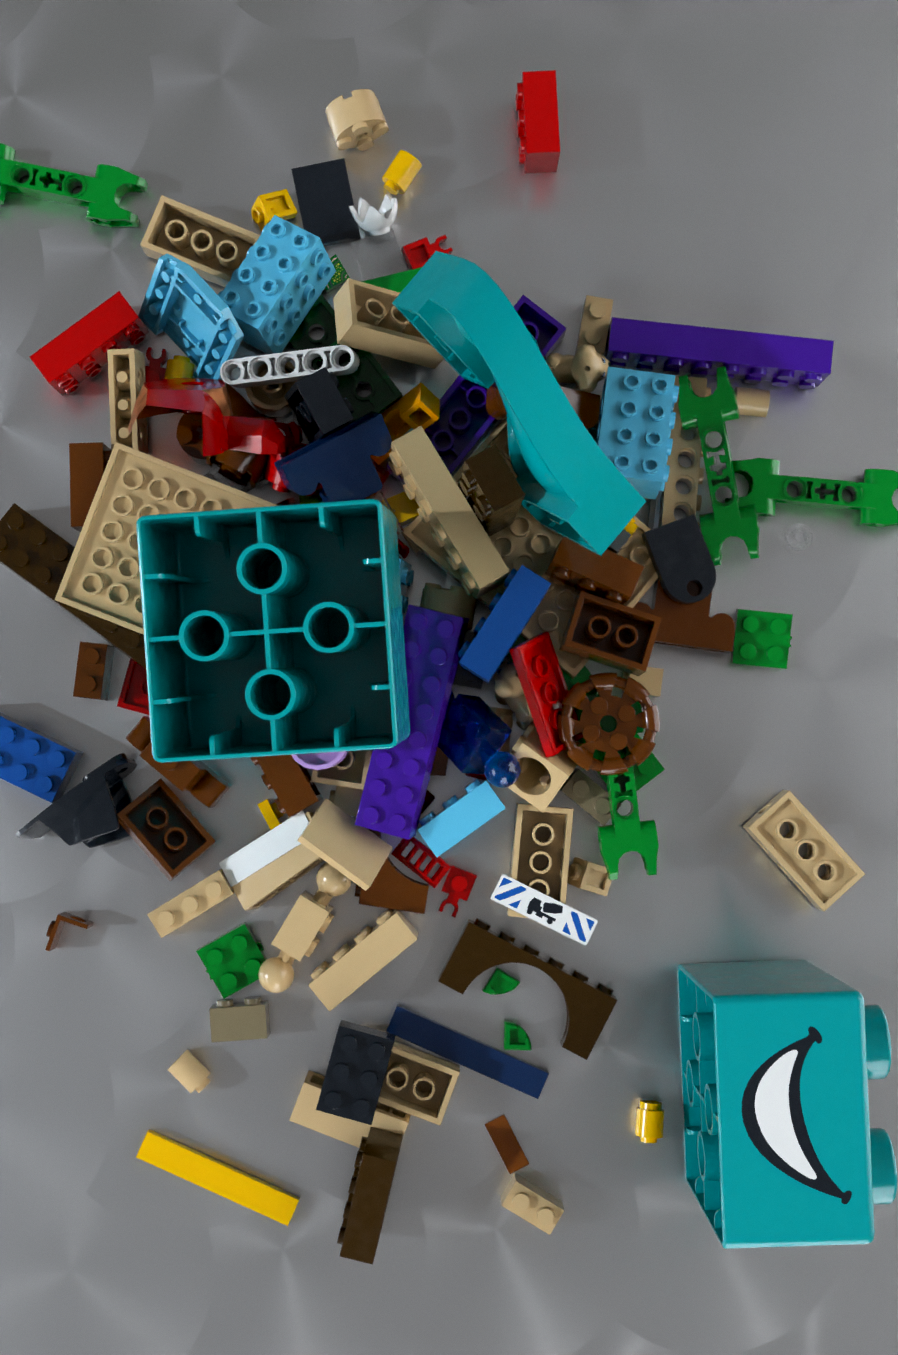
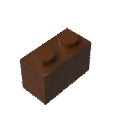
M80 641L73 697L108 701L114 646Z

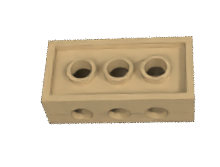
M790 790L780 791L742 826L806 898L821 911H826L865 875L860 867ZM786 822L789 825V832L787 835L782 836L780 834V826ZM806 843L808 851L806 855L801 857L798 852L801 844ZM825 864L826 873L824 876L819 877L817 873L820 865Z

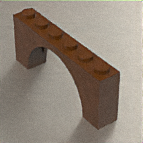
M437 747L430 776H446L449 748ZM369 829L371 832H373L375 835L381 838V832ZM387 857L373 883L366 891L356 884L355 896L359 897V904L425 914L429 884L408 877Z

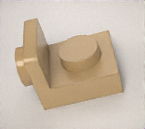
M575 857L568 869L567 883L580 889L607 896L612 880L608 879L606 867Z

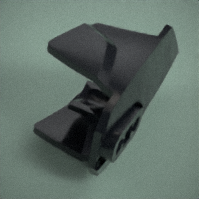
M125 753L114 756L83 778V782L68 791L16 833V836L23 839L40 838L52 830L70 846L83 842L89 848L130 837L127 831L120 825L117 814L132 802L123 779L135 770L136 762L134 759H128Z

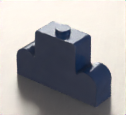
M371 411L274 462L287 489L299 495H310L317 488L323 502L364 500V498L381 490L383 487L370 456H383L389 452L392 438L382 414Z

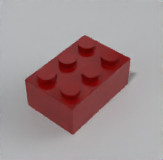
M556 70L523 72L522 82L517 83L516 111H518L517 136L520 138V147L518 149L519 164H524V174L557 172L560 156Z

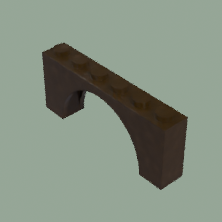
M476 918L475 922L469 919L438 977V982L463 994L478 975L497 965L522 963L542 970L557 983L565 999L567 1017L565 1030L560 1041L561 1046L587 1060L618 1001L612 995L614 990L600 982L598 986L588 982L589 977L580 971L574 970L571 973L563 969L565 964L553 957L546 960L538 956L540 951L528 944H525L524 948L514 943L516 938L506 932L501 931L500 934L489 930L491 925L479 918Z

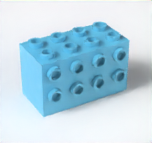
M274 215L271 221L264 226L260 237L249 248L246 258L239 268L234 270L231 280L224 290L219 292L218 296L229 306L243 332L244 337L242 341L266 354L281 353L336 270L320 237Z
M608 367L602 390L596 443L643 498L656 500L659 491H664L665 482L668 481L670 465H667V461L672 451L673 439L670 438L671 429H674L676 412H673L674 403L678 399L679 386L674 385L675 375Z

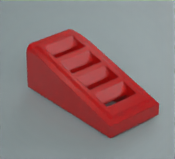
M415 837L409 840L403 838L391 853L433 888L438 885L451 868V864L440 856L436 857L430 848ZM412 842L414 844V847L411 849L408 855L404 857L402 855V852L405 850L408 844ZM421 849L423 853L413 864L410 860ZM427 856H430L432 860L422 871L419 868ZM436 863L440 864L441 866L433 877H430L428 873Z

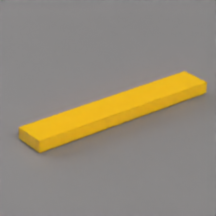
M150 1129L147 1131L136 1158L288 1226L300 1199L296 1195Z

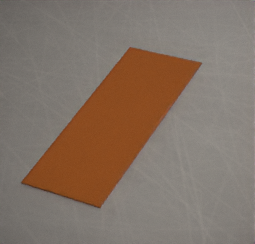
M505 1115L485 1124L509 1174L529 1165Z

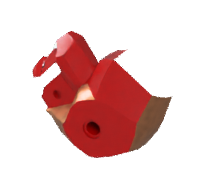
M173 378L145 382L135 402L128 427L130 435L136 419L175 412L202 414L203 457L221 454L227 451L228 448L255 454H280L285 452V448L302 442V430L294 421L288 424L274 422L277 421L276 418H268L264 414L258 413L231 385L223 380L206 378Z

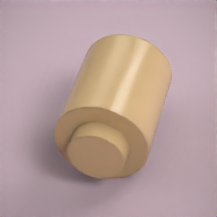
M735 387L734 391L736 393L739 415L767 416L770 403L769 390Z
M188 1049L167 1069L190 1093L194 1090L200 1093L210 1082L207 1078L210 1075L209 1070Z

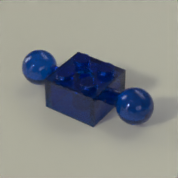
M451 690L438 747L462 773L485 774L486 779L493 786L499 788L509 787L520 776L521 768L518 759L509 752L499 751L512 730L479 696L458 694L455 698Z

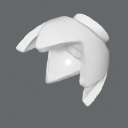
M388 192L379 211L370 206L363 198H359L357 211L354 206H349L357 224L363 230L369 231V235L376 236L390 231V226L395 222L398 203L396 197L392 198Z

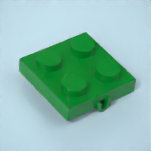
M736 609L735 635L730 663L787 669L789 647H791L790 640L792 639L790 635L793 614Z
M246 922L196 951L207 969L206 973L210 975V980L213 979L224 999L258 980L259 969L262 963L267 960L263 953L264 947L261 941H256Z

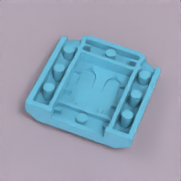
M168 253L158 259L138 317L156 336L164 331L197 366V370L193 374L195 378L222 380L220 368L225 361L234 358L244 337L243 332L229 306L189 264Z

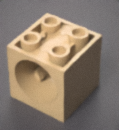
M531 722L524 734L520 736L513 746L511 753L508 754L499 767L503 772L498 781L541 812H544L577 764L566 754L568 752L567 748L555 756L546 757L535 724ZM576 741L578 746L582 745L580 742Z

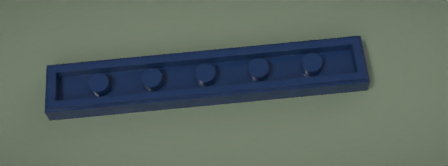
M398 1004L386 1029L388 1033L395 1034L399 1038L536 1099L539 1098L549 1075V1072Z

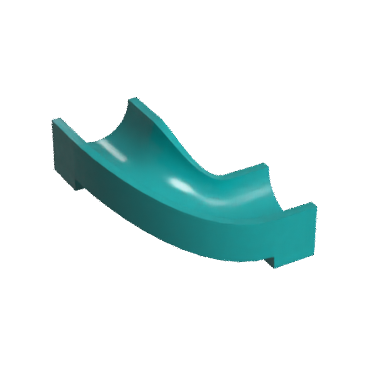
M435 251L392 304L462 378L488 389L494 382L496 383L507 413L508 449L511 465L518 476L516 480L525 493L521 505L541 525L601 556L646 503V500L614 466L587 431L542 356L536 339L527 330L520 316L500 287L475 263L461 257Z

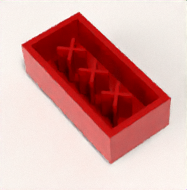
M118 291L32 354L30 359L48 383L63 396L66 393L71 394L80 387L82 381L88 377L93 378L102 371V367L108 363L107 350L127 349L131 345H139L145 340V335L149 331L120 291Z

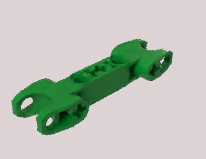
M0 143V205L5 203L7 192L88 208L86 220L96 225L110 228L139 227L140 219H138V215L120 208V200L129 192H146L148 187L146 179L131 174L119 167L104 164L97 165L95 177L17 162L14 161L16 150ZM29 175V179L26 182L19 183L23 176ZM82 186V190L79 193L72 194V190L75 187Z
M725 366L717 368V388L708 397H698L695 395L688 375L679 376L678 406L683 429H699L713 507L712 513L699 515L701 533L714 566L722 564V543L730 536L739 537L744 540L751 559L760 557V527L756 506L753 504L740 507L725 422L740 419L736 393L732 388ZM712 432H718L722 437L721 444L716 448L710 447L707 442L708 435ZM724 450L725 455H719L721 463H726L727 466L726 469L722 470V475H719L718 471H713L712 466L717 464L716 456L710 457L709 452ZM723 486L728 487L732 493V497L728 502H721L717 497L718 490Z
M754 458L732 461L734 473L743 475L749 483L747 495L739 497L740 507L755 504L758 516L773 517L776 512V503L859 510L861 511L859 525L886 527L898 525V510L892 502L893 493L898 489V472L894 470L865 469L864 481L861 483L779 475L780 461L775 459ZM788 484L797 486L799 492L797 497H792L788 494ZM820 488L821 492L830 493L833 491L832 495L828 494L820 498V495L815 493V490ZM843 489L851 491L853 496L851 502H846L842 498ZM725 498L723 502H728L731 498Z
M595 689L586 693L589 701L597 697ZM638 701L631 705L636 715L642 712V707ZM604 716L600 721V727L605 732H612L616 728V721L611 716ZM637 727L636 733L644 732L643 728ZM627 747L623 748L624 754L621 758L630 755ZM633 766L628 768V772L622 774L627 776V781L622 784L623 791H629L630 795L615 796V791L621 792L619 783H614V778L618 777V775H606L612 825L598 826L597 831L599 849L606 866L608 879H618L619 859L624 853L629 851H635L641 855L647 875H657L659 844L656 824L654 820L640 821ZM626 799L631 805V810L627 815L623 816L618 813L617 805L621 800Z

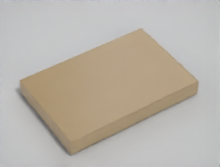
M325 798L297 841L366 891L373 883L393 847L369 829L355 825L356 820Z

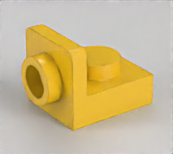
M287 189L259 195L251 208L253 221L258 224L261 232L274 215L284 220L295 218L298 213Z
M266 799L257 804L270 830L283 823L280 817L284 815L281 814L275 802L272 803L270 799Z

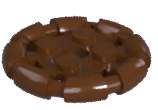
M612 672L590 675L588 680L581 684L577 682L572 686L561 702L563 705L561 714L557 715L558 737L560 743L563 742L568 752L566 754L569 758L587 771L589 769L599 771V775L623 774L628 772V768L635 764L637 766L642 764L653 751L656 745L654 743L656 733L660 732L659 711L657 705H653L648 690L635 679L629 676L627 679L619 677L617 673ZM613 687L623 689L621 698L611 695ZM595 689L599 697L589 701L586 693ZM638 701L643 712L636 715L631 705ZM574 708L582 710L579 721L571 718ZM611 716L615 719L616 728L612 732H605L601 729L600 721L602 717ZM637 727L645 729L643 739L634 737ZM581 732L586 743L578 746L573 736ZM627 747L630 755L621 758L617 751ZM595 750L605 752L603 761L593 758Z

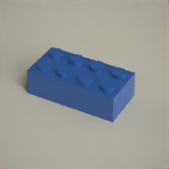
M521 565L518 571L514 568L504 582V586L507 588L503 595L499 592L495 595L489 605V610L492 612L487 619L483 616L473 630L476 637L472 643L466 641L458 653V657L461 658L459 661L460 666L488 684L551 585L550 582Z
M0 712V778L46 801L54 803L63 796L84 752Z

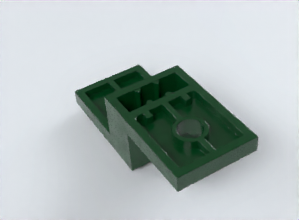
M323 295L318 297L289 341L296 351L341 345L337 344L334 309ZM314 327H321L325 331L324 336L319 340H314L309 336L311 329ZM350 347L359 356V367L352 374L336 377L340 385L338 390L342 398L346 397L352 405L354 411L352 416L354 419L351 421H354L371 411L381 414L403 397V395L371 352ZM349 353L340 356L339 365L341 367L349 364L351 360ZM316 357L312 361L313 370H318L323 365L322 357ZM366 383L371 386L372 391L369 396L360 397L357 395L356 388L360 384Z

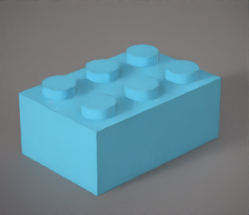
M478 779L474 780L464 788L467 793L460 798H457L456 795L452 796L442 803L444 809L438 814L431 811L419 820L421 826L418 827L417 831L436 857H439L505 809V806L486 780L482 782Z

